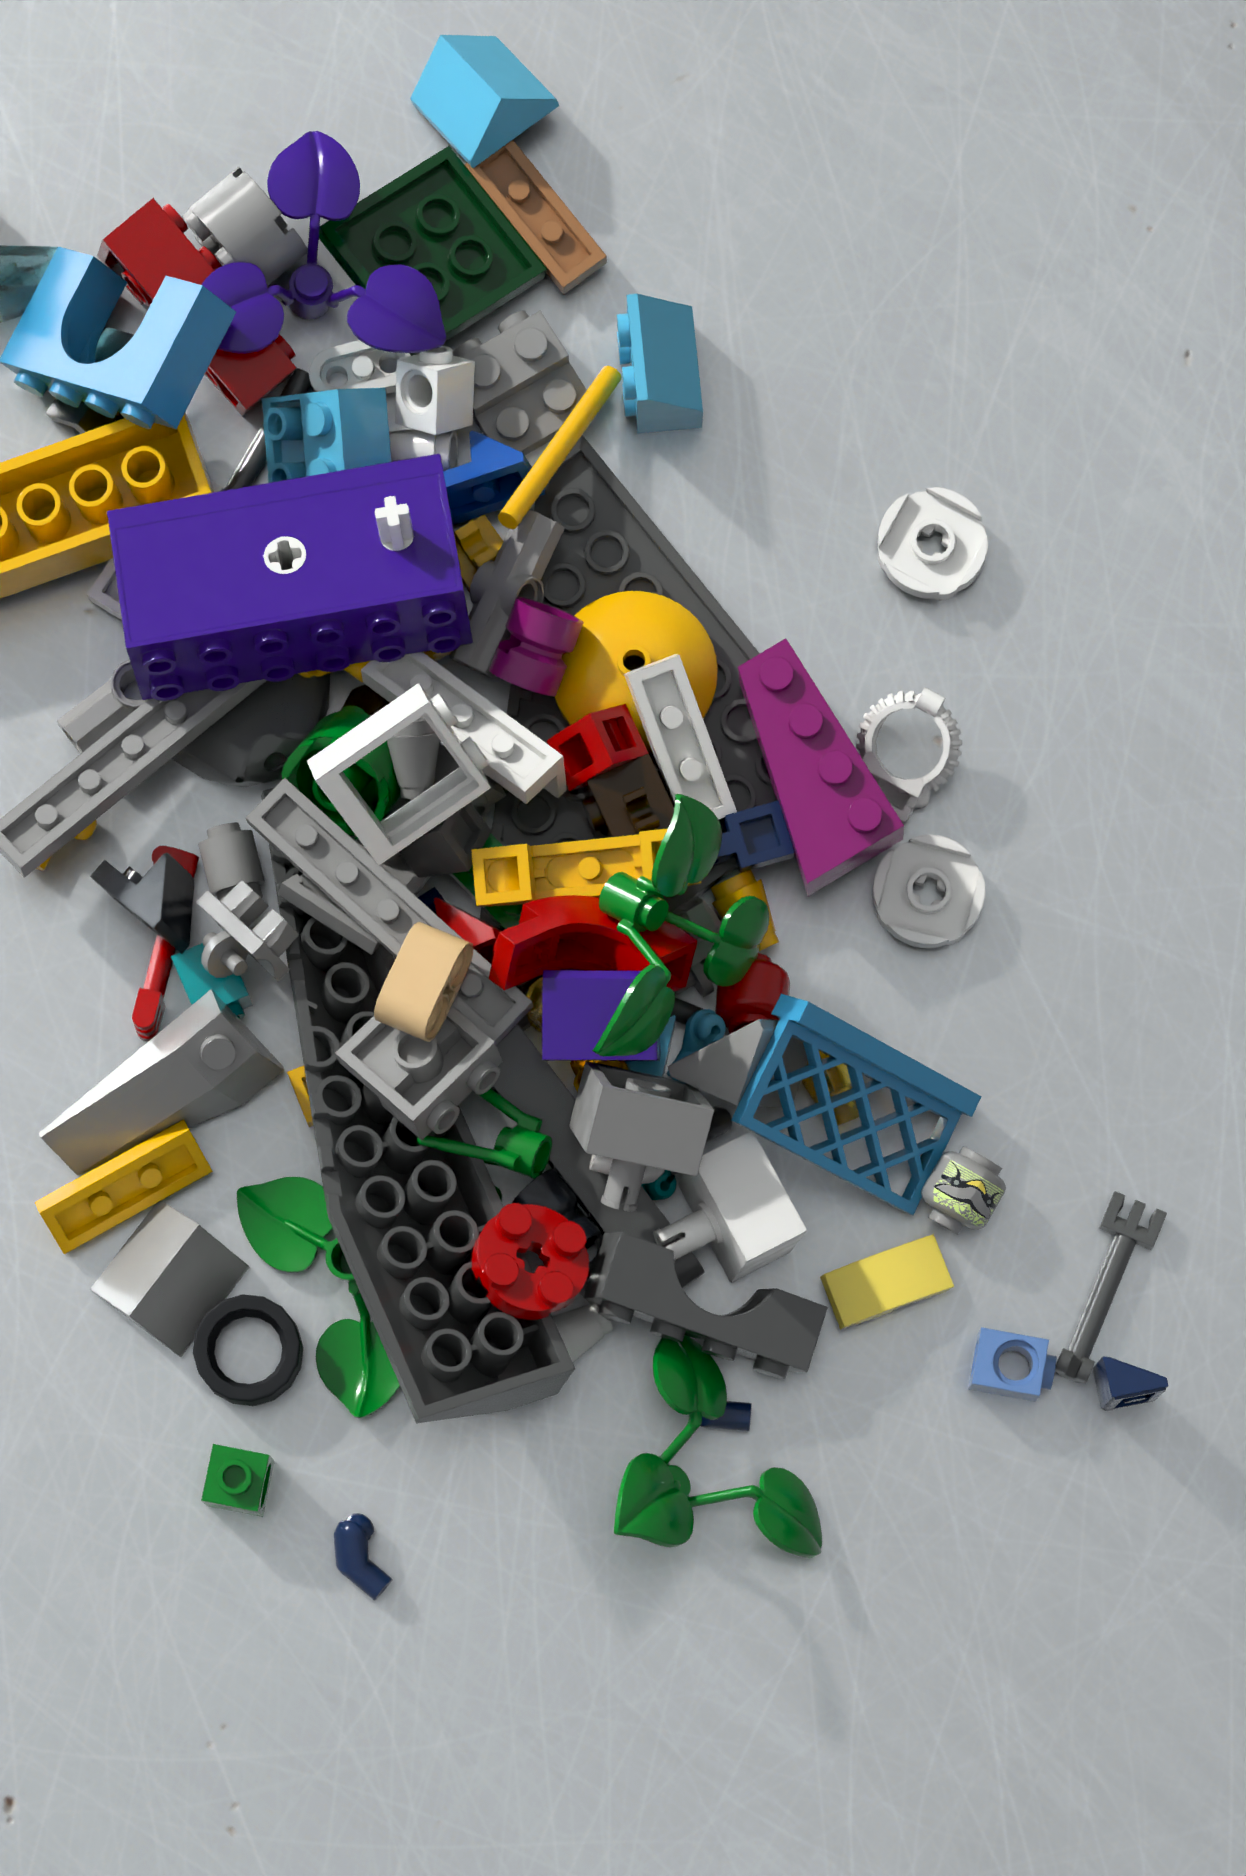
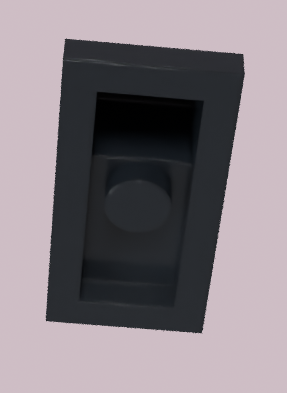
M163 854L144 877L130 866L122 874L106 860L92 873L90 877L112 898L178 952L183 954L189 947L194 879L170 854Z

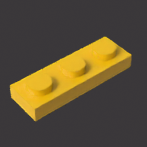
M183 1119L34 1203L63 1254H66L213 1171Z

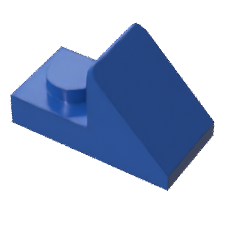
M473 430L469 432L471 462L443 471L453 525L503 509L532 468L522 452ZM545 488L539 496L545 495Z

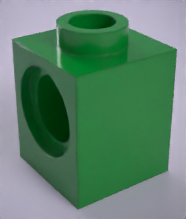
M213 1444L201 1501L209 1507L263 1517L274 1460L268 1454Z

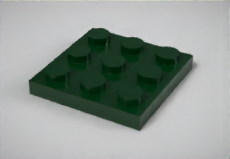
M447 146L359 201L352 214L345 220H329L322 224L319 230L320 241L355 285L366 289L369 276L378 268L387 265L409 266L425 275L431 282L438 297L446 341L543 280L547 272L545 265L450 146ZM409 353V354H410L411 356H413V355H417V354H419V353Z

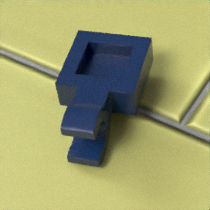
M779 800L725 815L723 821L727 832L722 833L720 851L713 866L735 857L739 872L742 873L793 858L795 851Z

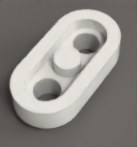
M360 340L330 347L319 352L310 364L309 379L313 392L358 388H386V394L396 392V371L386 373L381 370L380 365L386 359L397 360L411 355L409 353L378 350ZM336 372H341L348 377L346 383L339 387L331 386L327 382L329 376Z

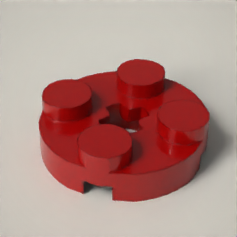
M507 1204L496 1216L487 1222L479 1234L472 1252V1270L476 1280L480 1277L482 1285L487 1289L488 1294L486 1297L499 1310L521 1319L538 1320L546 1318L551 1312L559 1311L563 1307L565 1309L570 1305L583 1288L589 1271V1255L585 1247L587 1237L579 1224L568 1221L566 1217L550 1208L533 1204ZM528 1250L538 1254L544 1266H538L534 1273H529L524 1270L525 1261L517 1258L518 1252L526 1253Z

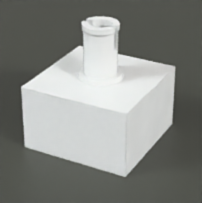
M749 1131L704 1154L697 1177L687 1174L682 1176L678 1186L693 1213L662 1229L653 1231V1236L656 1244L660 1246L680 1239L665 1247L674 1251V1262L676 1259L710 1243L732 1283L789 1254L807 1232V1229L755 1133Z

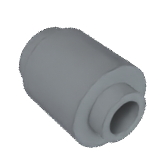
M238 822L222 824L208 829V839L198 843L209 891L221 901L243 880L256 894L263 898L260 885L264 884L265 880L253 831L241 830Z

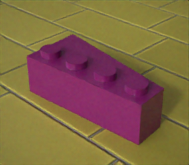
M786 638L738 666L739 683L764 756L776 799L779 800L807 896H810L903 840L904 825Z

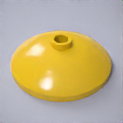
M625 591L601 597L586 605L574 615L581 619L584 624L574 650L562 655L561 659L567 665V669L558 693L554 696L561 714L569 725H572L589 713L626 704L648 753H653L624 676L630 670L623 663L631 655L640 656L645 662L644 666L674 654L680 655L702 718L704 719L710 709L716 691L717 660L708 633L689 610L674 600L659 594L644 591Z

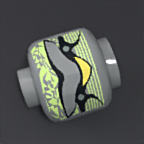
M965 1146L962 1147L959 1153L953 1151L943 1153L921 1191L923 1200L933 1207L928 1218L957 1235L963 1225L976 1230L984 1228L1006 1190L1004 1181L998 1176L1002 1168Z

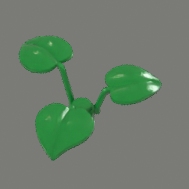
M682 794L675 795L673 817L655 858L652 881L644 876L636 879L625 872H618L608 879L601 891L599 898L600 910L620 921L617 925V931L630 938L650 965L644 968L630 984L597 1045L592 1050L600 1056H629L646 1051L658 1040L664 1031L674 1007L675 993L666 986L670 981L671 972L639 932L646 930L655 931L666 921L706 941L714 943L705 959L703 971L709 981L722 987L734 985L742 980L753 961L757 959L760 943L767 933L769 910L766 903L755 896L742 897L729 908L722 920L719 934L668 911V903L663 899V895L666 897L682 895L686 892L688 883L694 884L702 881L711 871L721 847L722 829L718 818L709 807L691 797Z
M284 1177L262 1184L239 1188L237 1190V1207L240 1222L249 1243L263 1261L280 1271L302 1272L313 1264L319 1247L326 1251V1264L329 1270L341 1280L349 1283V1292L352 1294L357 1306L360 1322L352 1319H342L330 1325L318 1341L316 1365L325 1386L346 1406L354 1417L364 1418L371 1415L390 1401L400 1388V1384L373 1321L371 1322V1316L337 1237L332 1242L324 1239L333 1228L327 1214L323 1186L303 1177ZM495 1186L496 1191L502 1202L501 1190L497 1186Z
M687 1335L684 1336L683 1342H676L661 1337L653 1356L655 1384L666 1403L680 1414H689V1420L685 1428L661 1456L642 1453L628 1463L617 1498L614 1534L640 1538L659 1546L678 1547L686 1543L692 1535L694 1524L692 1507L748 1497L756 1500L753 1517L760 1531L770 1542L778 1548L800 1557L813 1558L822 1552V1532L816 1504L803 1481L786 1469L773 1467L764 1471L759 1480L760 1488L755 1485H749L697 1496H688L691 1491L688 1476L680 1467L670 1466L669 1462L700 1427L702 1416L710 1420H716L724 1414L727 1404L726 1385L715 1360L710 1354L701 1351L702 1346L697 1341Z

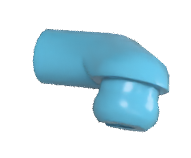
M701 1009L693 1013L687 1019L682 1049L673 1063L723 1038L726 1032V1025L722 1017L711 1009ZM668 1070L666 1074H667L670 1078H672L673 1080H677V1079L671 1077V1075H670V1073H669V1070Z

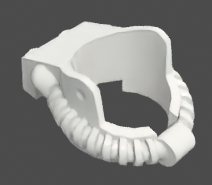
M926 687L920 694H914V691L904 694L903 691H899L898 695L891 693L887 695V699H879V704L876 706L873 704L870 707L871 711L869 714L865 713L863 716L865 720L863 723L860 722L859 728H861V731L857 733L856 737L859 739V744H856V750L859 749L861 758L900 820L905 822L910 818L915 807L923 808L928 805L931 790L937 791L940 789L939 785L942 783L945 785L948 782L947 778L949 775L952 777L955 773L953 769L955 766L958 767L959 761L957 759L962 754V751H959V746L962 745V740H959L961 731L956 728L958 723L956 719L951 718V711L949 709L946 711L943 706L946 698ZM918 708L935 717L934 721L940 728L943 737V753L939 763L930 773L922 778L904 779L894 776L884 767L877 755L876 740L887 716L902 709Z

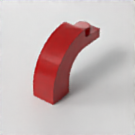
M554 896L523 904L519 924L499 932L493 948L494 956L488 979L505 991L542 975L543 970L642 971L650 963L627 935L617 931V925L620 921L600 910V897ZM666 921L655 931L646 930L639 932L671 972L670 981L666 986L674 992L686 987L698 941L679 927Z

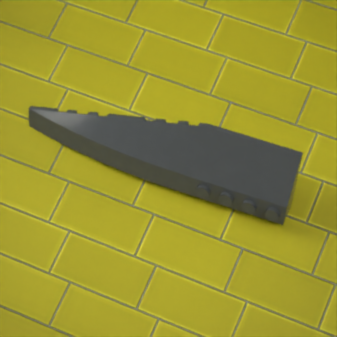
M274 788L264 790L263 793H262V795H261L262 800H263ZM269 843L279 912L299 934L286 949L288 968L290 969L289 975L328 1218L416 1424L508 1411L557 1395L575 1370V1367L551 1313L548 1317L538 1320L521 1319L504 1313L496 1308L486 1297L488 1294L487 1289L482 1285L480 1277L476 1280L472 1270V1252L479 1234L487 1222L504 1207L484 1161L419 1145L417 1136L382 1106L379 1097L341 1065L335 1054L374 1016L377 998L395 961L393 955L381 944L372 955L279 896L278 892L282 882L295 874L301 876L303 873ZM460 1107L457 1120L447 1131L442 1134H436L431 1131L428 1134L429 1136L476 1145ZM518 1252L517 1258L525 1261L524 1270L533 1273L525 1254Z

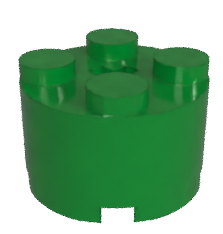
M351 705L325 716L314 726L285 762L282 780L286 778L349 836H355V833L315 781L307 763V760L371 716L366 714L363 709ZM387 741L343 771L379 821H383L401 798L400 787L397 784Z

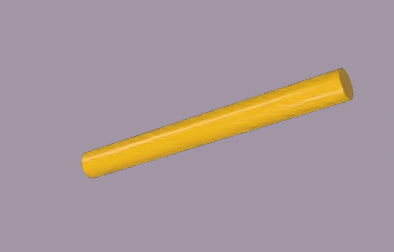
M604 366L499 513L498 520L503 526L509 529H516L621 381V374L617 369L611 366Z

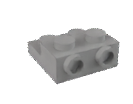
M541 310L530 317L526 311L516 312L499 324V335L483 344L479 338H472L459 345L453 351L454 356L475 361L473 419L483 435L516 449L524 455L529 454L553 439L587 391L569 363L567 351Z
M451 1006L438 1034L430 1042L376 1021L373 1016L335 1052L339 1063L379 1097L382 1106L421 1140L431 1131L436 1134H442L447 1131L459 1116L460 1110L457 1106L472 1091L477 1095L487 1092L496 1083L500 1075L498 1066L503 1062L496 1043L453 1006Z

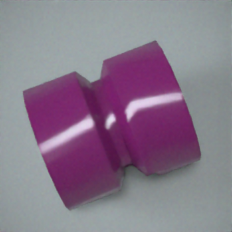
M516 597L505 625L511 634L510 639L499 642L489 671L493 675L524 689L548 696H556L567 669V665L561 659L562 655L574 650L584 622L550 605L525 597Z

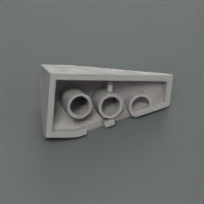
M211 989L39 1134L41 1139L76 1175H79L110 1161L183 1119L188 1128L242 1106L282 1073L284 1067Z

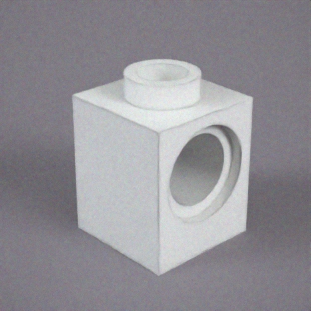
M446 346L397 359L395 424L433 435L472 426L475 361L454 356L453 349Z

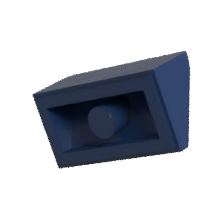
M1103 1356L1093 1367L1100 1406L1105 1411L1153 1402L1168 1387L1166 1377L1111 1357Z

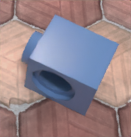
M981 1327L977 1334L968 1390L1035 1402L1040 1396L1041 1388L1051 1390L1057 1356L1047 1354L1048 1339ZM1009 1351L1021 1353L1029 1363L1028 1376L1021 1380L1006 1378L999 1369V1357Z

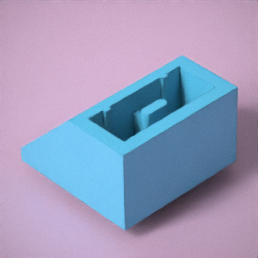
M641 294L626 295L627 313L617 314L620 365L630 364L628 367H622L625 417H636L637 434L702 428L703 407L692 306Z
M386 388L335 389L262 398L268 483L391 462Z

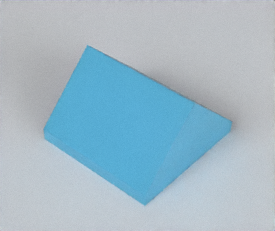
M440 35L410 98L415 108L472 168L479 165L559 106L557 99L496 36Z

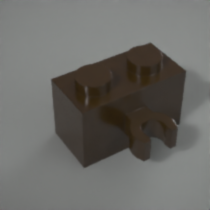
M649 753L587 780L589 798L583 800L582 805L595 832L604 828L609 838L638 835L640 831L668 829L673 817L674 807Z

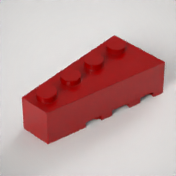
M154 198L102 240L97 257L103 264L110 269L116 264L122 267L124 271L121 275L127 281V290L141 305L144 303L147 307H150L165 276L201 285L212 272L222 267L217 258L205 246L197 250L184 235V232L188 230V226L179 213L168 203L161 207ZM279 334L270 346L253 353H231L217 349L204 375L243 416L258 404L262 398H265L293 374L297 367L292 363L291 359L296 355L287 341Z

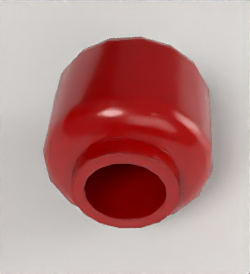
M759 953L757 959L753 961L741 981L728 987L717 985L715 1012L722 1017L730 1034L758 1019L779 1020V1018L771 1013L781 994L789 996L790 980L787 972L778 964L773 963L770 957Z

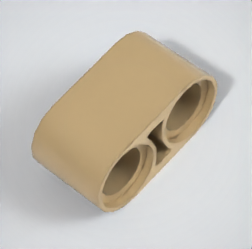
M422 922L414 924L407 934L379 993L374 1010L375 1020L424 1041L430 1042L441 1029L468 972L473 957V943Z

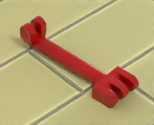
M158 846L153 850V865L163 854L168 853L194 879L199 856L169 846ZM156 935L144 986L138 990L132 1014L137 1035L143 1041H150L159 1033L165 1010L163 999L173 964L171 956L175 955L176 949L159 935Z

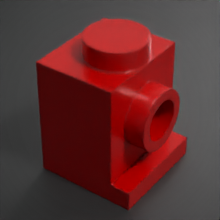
M626 704L589 713L546 740L549 746L563 755L566 785L569 791L586 787L587 780L648 754Z

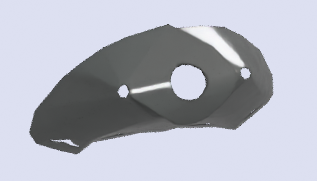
M297 673L287 680L264 682L171 759L203 779L225 785L249 787L282 778L283 767L288 757L314 726L327 715L329 709L330 673L311 678L303 677ZM272 753H282L285 755L286 760L276 768L268 770L264 767L265 760ZM238 777H240V778H242V780H244V781H243V782H236V779H237Z

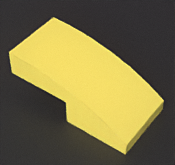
M934 1234L877 1253L820 1276L840 1330L889 1314L899 1307L944 1293L954 1287Z

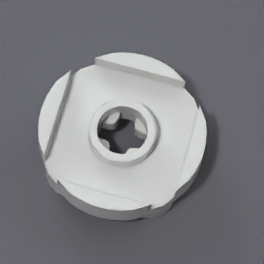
M941 487L927 488L926 491L916 492L910 496L908 493L898 498L886 511L879 527L877 542L878 561L881 569L887 574L893 584L910 595L925 599L934 598L936 600H948L954 597L957 592L967 588L977 578L986 559L988 539L979 511L963 495ZM935 530L943 534L941 544L947 550L942 554L935 552L930 556L922 552L923 545L917 541V538L921 534L930 537Z
M920 835L900 844L883 857L875 874L872 896L879 923L884 929L890 931L895 938L908 945L919 948H937L957 943L974 926L984 904L985 881L981 870L979 872L977 864L970 857L971 854L964 846L944 836ZM926 878L936 879V888L941 892H945L943 900H933L931 906L921 904L920 896L913 893V886L924 885Z

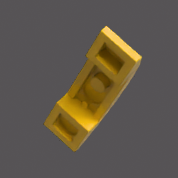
M668 829L640 831L638 835L530 846L529 844L471 849L476 906L522 905L533 900L554 896L600 897L601 891L608 879L618 872H625L636 879L644 876L652 881L655 858ZM700 881V882H698V883H694V884L688 883V886H690V885H695V884H701L702 881Z

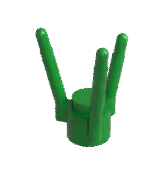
M491 1088L479 1096L517 1123L514 1128L505 1126L500 1131L494 1149L429 1135L423 1140L417 1137L419 1145L480 1159L486 1164L501 1166L533 1179L541 1175L546 1168L552 1150V1138L539 1132L542 1119L524 1113Z

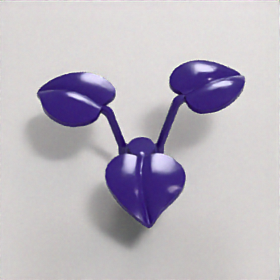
M319 131L305 133L297 141L285 148L273 161L268 174L267 190L270 199L284 216L291 219L310 217L307 263L298 267L292 273L289 281V290L279 285L267 288L263 272L252 263H230L212 272L201 285L236 311L218 349L231 353L246 354L257 352L270 346L277 339L284 322L283 307L275 296L281 299L283 305H289L290 309L298 317L308 320L323 316L329 307L337 308L339 302L352 297H359L348 310L347 324L353 334L366 345L378 350L395 353H419L443 346L446 341V333L437 294L426 276L412 267L405 265L383 266L369 276L366 289L354 285L336 293L332 292L333 281L331 275L325 268L317 265L320 217L331 221H341L352 214L357 206L360 195L359 174L352 158L339 142Z

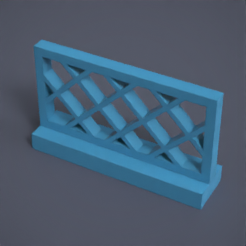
M781 994L771 1013L779 1018L778 1024L731 1121L895 1208L914 1215L922 1198V1188L943 1154L961 1115L964 1114L972 1117L982 1096L809 1001ZM793 1036L803 1042L809 1065L786 1073L782 1056ZM819 1051L829 1057L821 1060ZM844 1064L848 1069L852 1089L830 1097L824 1071ZM863 1075L872 1080L864 1083ZM812 1076L818 1103L796 1111L790 1084ZM886 1087L890 1089L895 1112L874 1120L867 1094ZM778 1090L784 1116L766 1124L753 1118L763 1095ZM906 1098L915 1104L907 1106ZM855 1100L862 1126L840 1134L833 1108ZM928 1110L940 1116L930 1138L916 1143L911 1117ZM821 1114L828 1140L807 1147L804 1144L799 1122ZM898 1123L905 1149L883 1157L877 1131ZM787 1128V1129H788L789 1136H787V1135H785V1134H783V1133H781V1132H779V1131L782 1130V1129ZM865 1137L871 1163L851 1170L848 1168L843 1146ZM831 1151L833 1160L823 1154ZM908 1160L911 1178L903 1195L900 1196L891 1191L886 1169ZM874 1174L876 1183L866 1177Z

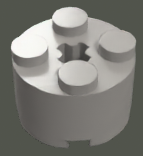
M237 167L189 207V211L181 216L196 235L195 239L201 247L205 246L219 260L222 266L236 262L252 263L263 272L267 286L306 255L308 251L307 246L295 229L292 228L289 231L286 229L288 225L281 217L282 213L245 171L242 172L240 167Z

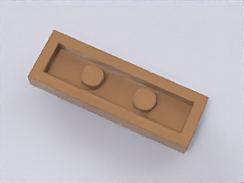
M514 140L507 143L474 168L468 163L464 164L545 265L547 275L563 295L607 263L606 254Z

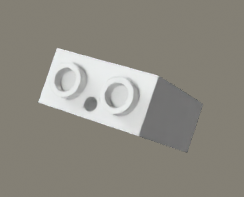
M419 683L307 760L317 784L378 865L384 863L491 788L482 769L489 765L483 752L471 736L464 741L459 739L451 726L459 721L440 694L430 699ZM423 716L460 767L380 822L343 771Z

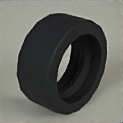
M242 1294L222 1300L205 1314L195 1332L193 1356L198 1374L214 1394L232 1404L256 1406L275 1400L292 1386L301 1370L304 1347L297 1325L282 1306L263 1296ZM244 1317L260 1318L271 1324L279 1334L282 1344L281 1360L275 1371L263 1381L252 1384L237 1383L226 1377L218 1367L215 1357L216 1340L222 1329L233 1320Z

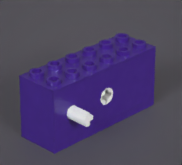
M440 454L107 511L125 645L142 700L154 698L160 701L176 699L187 692L205 689L226 691L235 688L239 683L263 679L272 682L283 681L291 678L294 674L315 670L336 672L347 668L350 664L371 660L393 662L407 654L430 650L436 653H446L457 649L460 645L473 643Z

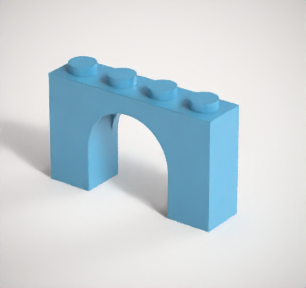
M58 247L1 355L0 363L17 374L14 379L16 385L34 395L43 397L47 390L53 397L70 406L79 407L81 401H83L89 408L109 418H114L116 413L120 412L127 420L146 429H151L153 423L177 429L236 311L203 285L165 276L142 323L130 341L113 356L95 363L98 340L127 281L92 255Z

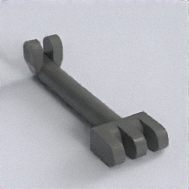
M1116 1191L1112 1195L1099 1229L1115 1236L1068 1350L1062 1349L1055 1367V1372L1058 1375L1077 1383H1086L1091 1374L1095 1361L1089 1359L1135 1245L1137 1244L1152 1250L1167 1215V1212L1156 1208L1149 1220L1148 1229L1138 1224L1146 1204L1135 1200L1127 1220L1117 1215L1123 1207L1125 1195Z

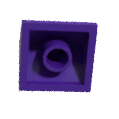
M543 970L542 1060L660 1061V1037L650 1048L636 1055L600 1056L592 1051L630 984L641 971Z

